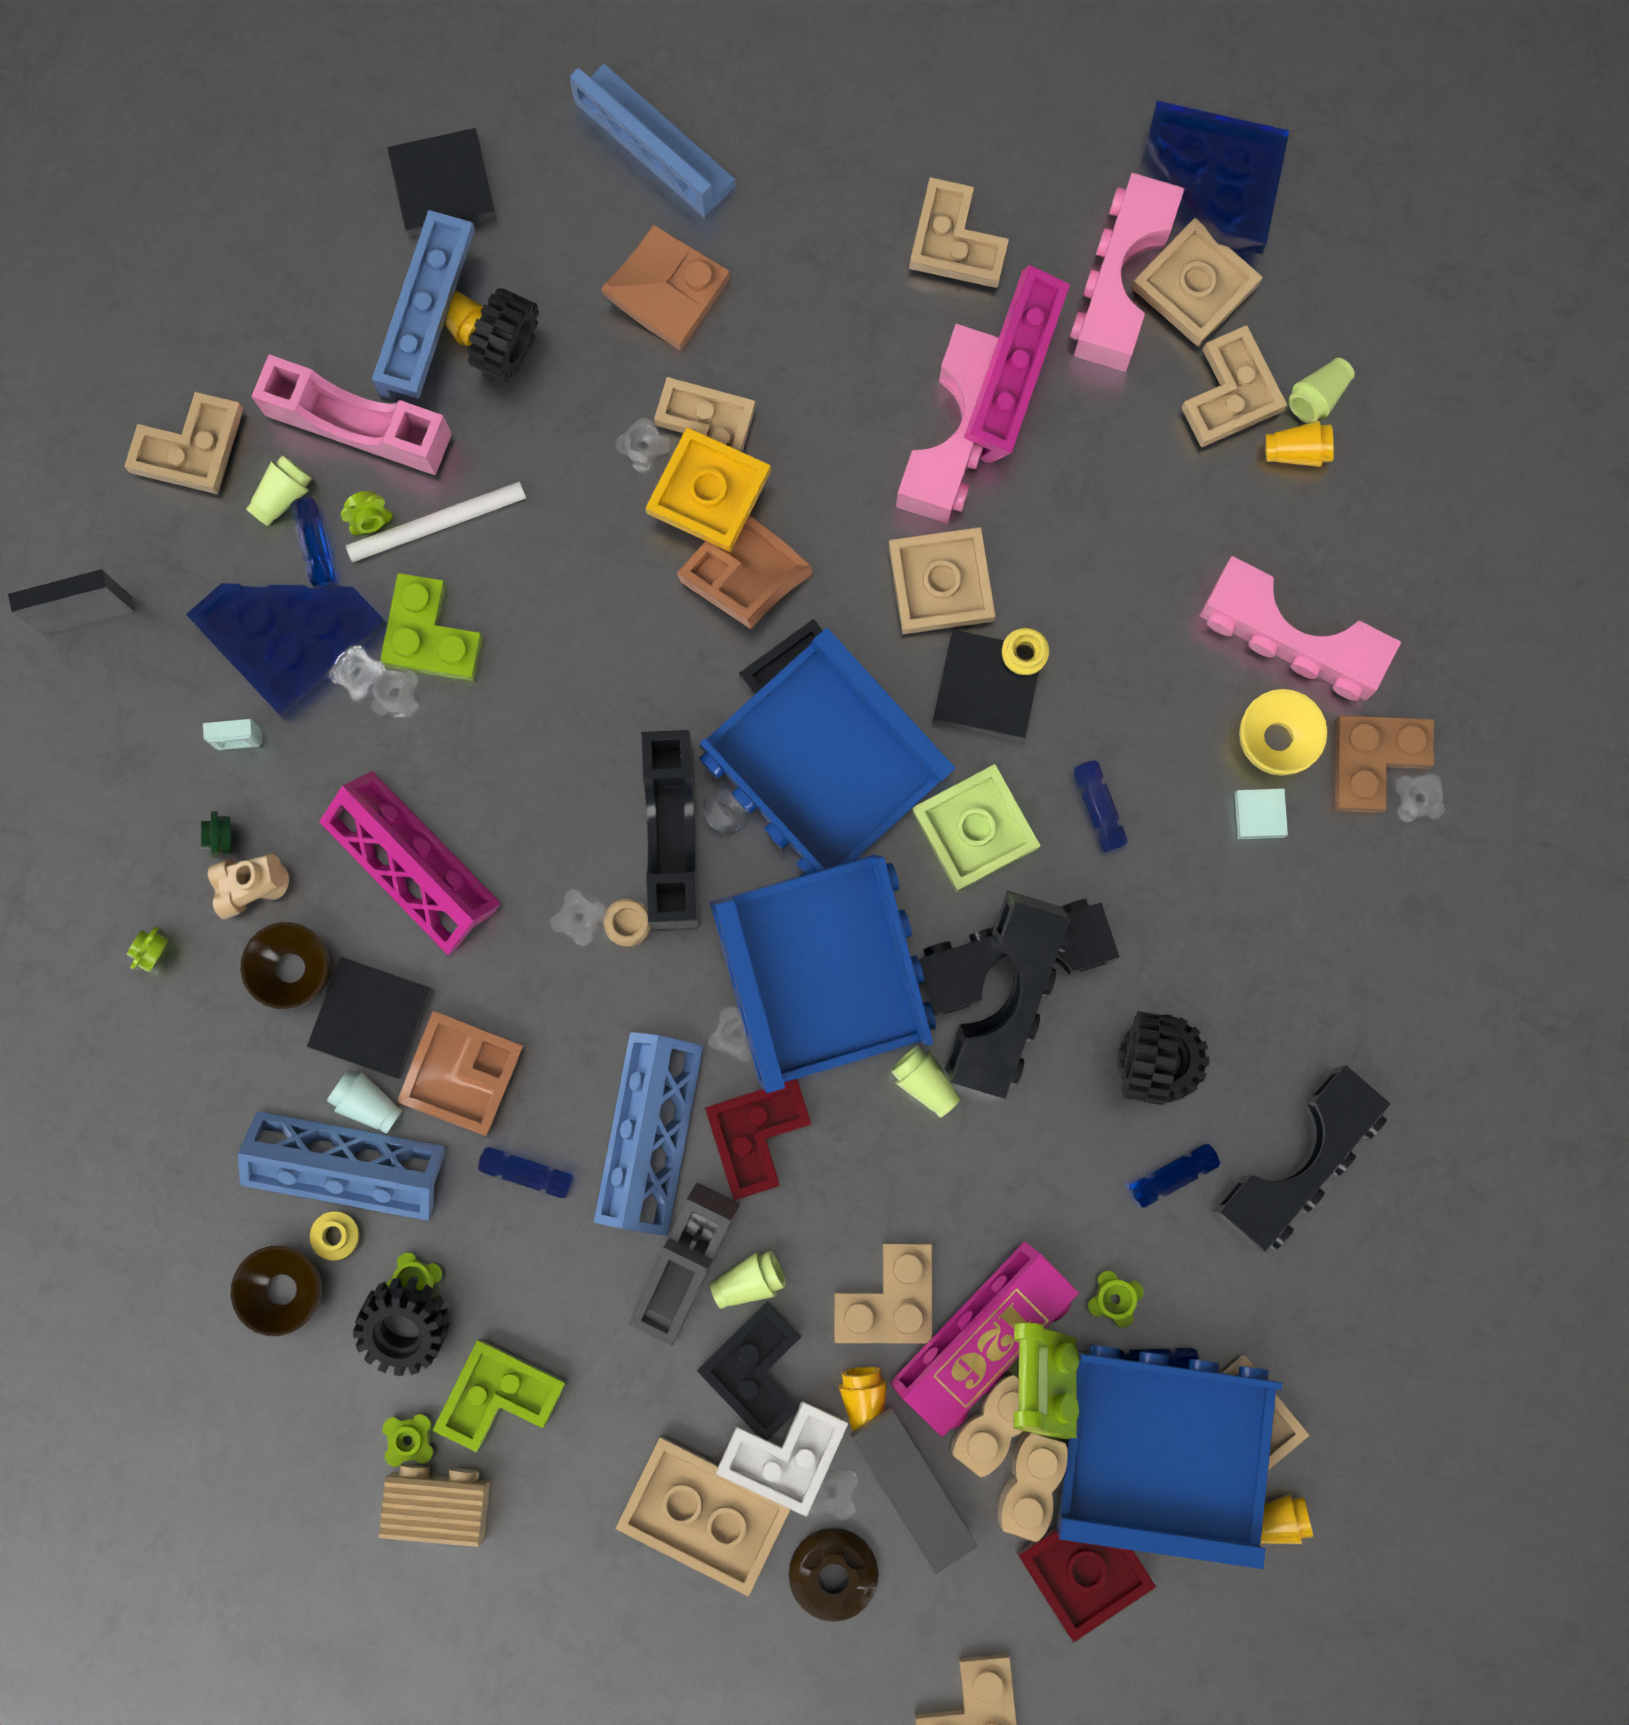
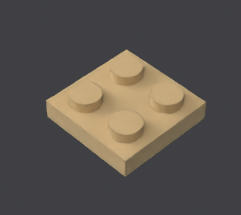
M1194 218L1137 276L1131 288L1197 347H1200L1258 287L1263 277L1201 222Z
M981 527L889 540L888 547L902 634L994 622L995 611Z

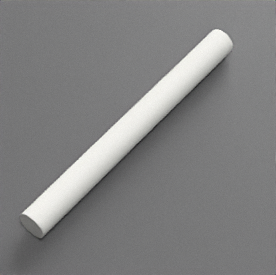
M520 481L350 543L346 545V549L353 563L524 500L526 496Z

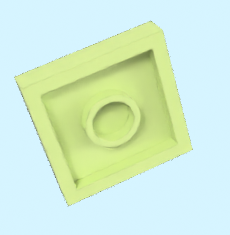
M995 764L912 808L913 815L956 893L1040 848L1037 838Z

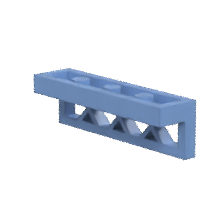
M603 64L591 77L579 67L569 76L575 103L704 218L736 187L734 177L607 65Z
M428 210L372 377V381L381 399L394 402L397 393L419 399L475 232L473 222Z
M630 1032L594 1223L668 1236L703 1045L660 1035ZM672 1049L686 1052L682 1073L674 1079L668 1069ZM670 1097L675 1106L673 1120L664 1127L659 1113L661 1104ZM661 1145L666 1154L664 1168L655 1175L650 1166L652 1152ZM652 1193L657 1202L654 1223L639 1221L643 1200Z
M257 1111L238 1152L240 1186L429 1221L434 1208V1184L445 1156V1146ZM263 1130L284 1133L287 1137L286 1140L276 1144L258 1142ZM317 1140L331 1142L335 1148L323 1153L309 1151L305 1145ZM363 1149L378 1151L382 1157L371 1162L357 1160L353 1154ZM412 1157L429 1160L425 1173L404 1169L401 1162Z

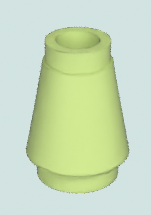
M1335 358L1330 363L1296 383L1288 399L1292 412L1306 423L1326 419L1355 376L1352 366L1342 358Z
M282 455L276 463L270 462L246 510L259 521L269 526L273 520H276L309 491L306 486L312 480V477L293 461Z
M919 1045L908 1051L891 1069L892 1074L897 1078L895 1084L931 1111H934L939 1117H943L951 1111L961 1099L932 1052H925Z
M756 1251L719 1276L718 1279L710 1282L713 1298L720 1309L776 1297L777 1291L786 1287L783 1270L772 1251L764 1254Z

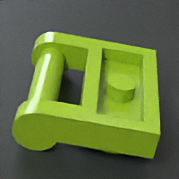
M1015 1324L1014 1341L1019 1343L1018 1411L1013 1412V1428L1057 1439L1077 1438V1419L1079 1416L1076 1379L1079 1365L1077 1337L1045 1329L1042 1324Z

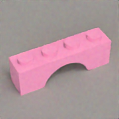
M1131 173L1127 189L1117 187L1109 214L1117 216V220L1113 230L1104 228L1096 255L1104 257L1100 272L1091 269L1083 297L1090 298L1091 302L1087 313L1077 312L1070 338L1078 340L1074 357L1126 372L1145 313L1127 296L1122 284L1121 270L1129 260L1140 253L1149 250L1165 249L1184 188L1135 173Z
M959 324L955 325L941 365L939 383L948 389L956 399L961 411L962 421L956 432L944 443L929 449L912 450L897 493V508L949 524L953 510L962 512L970 485L963 483L967 468L976 470L983 451L982 446L965 439L964 435L999 337Z
M270 354L251 396L267 417L435 476L452 436L451 430L441 414L401 400L397 403L387 404L362 398L330 383L310 368Z
M1231 556L1199 615L1207 620V625L1212 630L1225 636L1235 634L1249 642V647L1260 655L1270 658L1276 655L1291 663V669L1303 677L1309 679L1319 677L1334 685L1333 690L1344 698L1354 701L1360 698L1366 701L1377 691L1401 641L1361 621H1357L1350 628L1336 635L1313 636L1305 634L1291 626L1279 612L1274 599V577Z

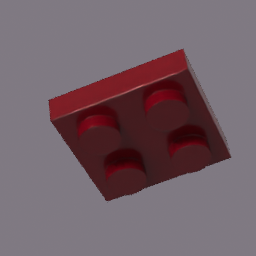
M1057 1526L1044 1534L1038 1542H1032L1017 1552L1073 1643L1156 1588V1585L1133 1550L1060 1540L1056 1534Z

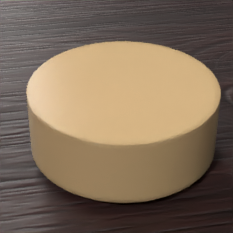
M633 899L616 901L607 909L604 916L603 924L607 936L613 943L621 947L632 948L642 944L649 937L652 930L648 924L647 908L639 901Z

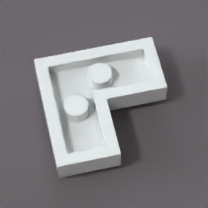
M802 1401L782 1447L736 1426L716 1470V1474L807 1517L848 1426V1422Z

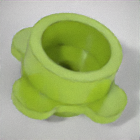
M361 491L350 496L345 501L344 509L340 514L344 522H349L350 533L356 536L375 532L393 518L391 510L384 508V498L373 491Z
M154 926L150 934L140 930L126 954L134 958L129 968L134 970L138 966L150 973L169 941L168 938L157 933L159 928Z
M408 1252L398 1257V1267L392 1276V1279L401 1278L402 1286L406 1287L409 1278L416 1276L418 1278L416 1289L422 1291L426 1284L433 1288L434 1284L442 1279L443 1273L438 1264L431 1263L427 1265L417 1260L415 1254ZM392 1279L389 1280V1281H387L386 1284L388 1285V1287H389V1285H390Z
M1113 1271L1100 1273L1097 1278L1099 1287L1095 1297L1089 1299L1087 1304L1090 1314L1094 1317L1106 1316L1113 1319L1115 1324L1121 1328L1130 1326L1134 1321L1132 1313L1137 1306V1301L1142 1299L1144 1294L1141 1284L1137 1281L1125 1282L1118 1279ZM1114 1294L1120 1297V1301L1117 1304L1111 1301V1297Z
M417 1414L413 1419L400 1420L397 1417L387 1419L382 1426V1432L387 1436L388 1450L384 1454L385 1461L392 1467H398L405 1461L415 1460L419 1464L427 1463L434 1454L433 1447L429 1445L431 1420L424 1414ZM407 1435L412 1438L410 1445H406L403 1441Z

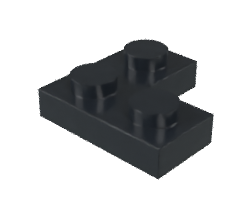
M767 1301L697 1372L758 1436L769 1440L798 1411L800 1405L768 1373V1370L802 1336Z

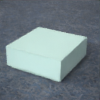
M251 719L203 723L204 740L217 750L260 747V745H263L262 728Z
M1285 789L1237 790L1234 793L1237 839L1285 838L1288 835Z

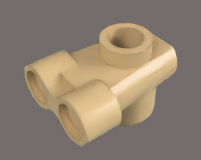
M267 854L238 863L233 859H227L208 868V879L215 890L213 908L221 919H227L245 912L246 905L259 898L268 900L280 898L286 892L289 884L288 871L274 854Z

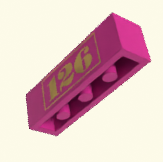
M1024 1241L889 1384L943 1438L950 1429L957 1428L966 1420L970 1408L984 1393L989 1392L1004 1376V1372L1019 1358V1343L1014 1341V1325L1018 1323H1037L1044 1325L1046 1329L1052 1322L1058 1321L1069 1311L1071 1301L1079 1292L1042 1254Z

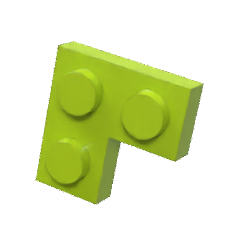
M401 573L397 574L380 664L387 668L474 682L483 636L480 632L438 626L446 590V584L443 580Z
M478 1339L432 1431L477 1453L500 1408L543 1429L567 1381L482 1339Z

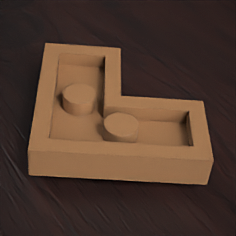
M1340 715L1336 718L1335 811L1382 813L1386 810V767L1429 769L1434 766V719Z

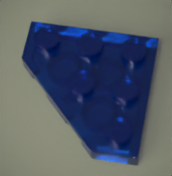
M1157 101L1145 147L1147 152L1172 185L1184 188L1182 198L1217 244L1263 254L1267 244L1290 130Z
M221 583L186 614L282 718L289 714L387 626L385 620L354 587L334 586V589L308 588L306 585L268 584V587H253Z

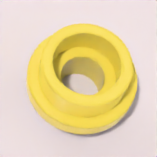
M1031 628L1014 630L1006 637L1002 646V658L1005 665L1012 672L1019 675L1037 673L1045 666L1049 657L1047 640L1040 632ZM1020 646H1028L1033 650L1034 656L1029 660H1023L1017 655L1016 650Z
M338 1211L321 1215L313 1223L310 1231V1243L315 1253L331 1261L341 1260L351 1255L356 1249L360 1238L359 1228L355 1220L350 1215ZM333 1226L337 1227L342 1234L340 1242L335 1246L329 1244L326 1240V1233Z

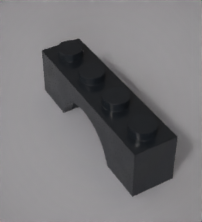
M690 730L641 732L648 836V864L646 873L648 924L651 929L699 927L693 742Z
M1007 890L992 932V937L998 948L1006 953L1013 962L1015 972L1014 985L1006 1003L992 1016L978 1022L960 1024L945 1065L950 1083L1006 1099L1010 1085L1016 1086L1024 1068V1059L1021 1058L1025 1043L1026 1041L1032 1042L1039 1028L1040 1014L1037 1013L1042 996L1048 997L1054 987L1056 969H1053V965L1058 952H1064L1067 949L1072 935L1073 927L1072 924H1069L1070 918L1061 906Z
M1081 899L1061 906L1069 916V924H1072L1073 929L1067 949L1064 952H1058L1055 962L1068 976L1112 963L1120 957L1102 902L1089 906L1087 899ZM994 927L970 934L969 939L971 943L952 948L951 942L946 941L923 949L925 957L919 959L924 975V983L922 985L935 1018L977 1005L982 1000L983 984L989 969L997 961L1008 956L998 948L992 937Z
M1347 1065L1335 1068L1305 1103L1314 1125V1144L1305 1164L1293 1175L1278 1181L1266 1180L1253 1175L1242 1176L1213 1210V1213L1256 1251L1266 1252L1270 1247L1275 1251L1280 1248L1294 1231V1228L1289 1225L1301 1210L1307 1214L1320 1202L1325 1194V1191L1320 1187L1332 1173L1336 1177L1344 1173L1356 1158V1155L1352 1152L1354 1147L1363 1137L1368 1141L1372 1139L1387 1121V1118L1382 1114L1391 1103Z

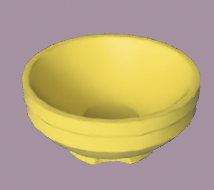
M1272 690L1256 698L1244 712L1240 723V744L1246 757L1260 770L1280 776L1296 774L1315 763L1322 754L1327 741L1326 720L1320 708L1306 695L1294 690ZM1280 725L1288 730L1291 736V743L1287 749L1276 751L1266 744L1264 735L1268 727Z

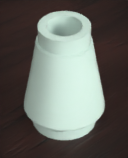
M348 1069L327 1099V1102L336 1107L334 1112L377 1130L379 1129L387 1134L402 1112V1109L396 1106L362 1071L358 1075Z

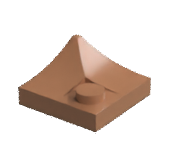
M653 225L631 256L601 289L603 295L626 314L670 345L682 351L730 280V271Z
M749 515L731 552L705 541L677 574L681 583L752 629L773 605L794 587L808 579L813 574L811 565L788 544Z
M433 1011L408 1071L397 1104L487 1137L523 1046Z

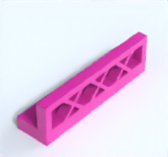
M1032 265L1022 270L964 435L965 439L983 447L980 460L988 464L1012 453L1070 284Z
M373 771L342 785L319 821L447 955L457 950L471 929L492 916L501 905L500 901ZM344 808L355 818L357 832H351L338 818ZM373 843L380 844L385 849L389 865H383L376 857ZM406 877H412L420 886L422 899L415 898L408 891ZM438 911H444L458 925L452 935L440 924Z

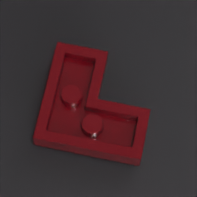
M797 1079L784 1082L785 1088L766 1093L761 1089L705 1107L734 1201L780 1186L766 1139L812 1125Z

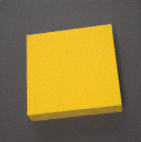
M686 427L645 508L646 512L650 516L731 552L771 473V465Z

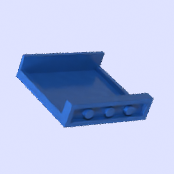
M827 627L812 640V643L715 732L699 743L700 749L704 752L699 760L714 777L719 779L724 774L733 783L736 789L731 795L749 814L757 810L767 820L769 824L763 829L782 850L789 844L800 856L801 859L796 863V866L803 874L856 860L938 783L942 782L956 769Z
M874 854L709 901L759 1085L766 1093L784 1089V1082L918 1042H922L926 1046L934 1044L930 1030L936 1029L935 1016L928 1001L922 1002L918 984L924 983L922 967L916 955L910 956L906 938L912 936L910 922L905 910H898L894 892L899 890L897 873L891 862L886 864L885 858Z
M1090 1345L1089 1354L1078 1353L1079 1365L1076 1373L1077 1401L1079 1405L1077 1438L1067 1439L1068 1458L1062 1480L1056 1532L1059 1539L1264 1569L1266 1548L1260 1544L1276 1390H1282V1383L1268 1380L1269 1370L1239 1366L1238 1375L1219 1373V1363L1189 1359V1367L1183 1368L1169 1366L1170 1356L1140 1352L1139 1361L1120 1359V1349L1098 1345Z

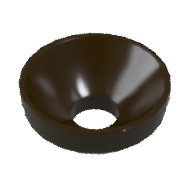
M279 922L259 930L249 940L241 957L240 972L247 991L255 1000L267 1007L278 1010H290L308 1004L322 992L330 974V959L324 943L312 930L293 922ZM289 955L301 957L305 964L303 976L293 983L283 981L278 972L281 961Z
M276 1245L260 1248L248 1255L234 1273L230 1294L232 1306L239 1320L255 1333L265 1336H282L293 1333L302 1328L313 1317L319 1307L322 1297L320 1273L312 1260L295 1248ZM279 1275H287L296 1283V1295L288 1304H279L270 1295L271 1282Z
M824 1528L811 1533L800 1542L790 1561L789 1582L795 1600L811 1616L823 1621H844L858 1615L870 1603L878 1585V1566L872 1549L859 1535L844 1528ZM830 1564L842 1566L849 1575L847 1587L838 1594H830L824 1591L819 1584L820 1572Z

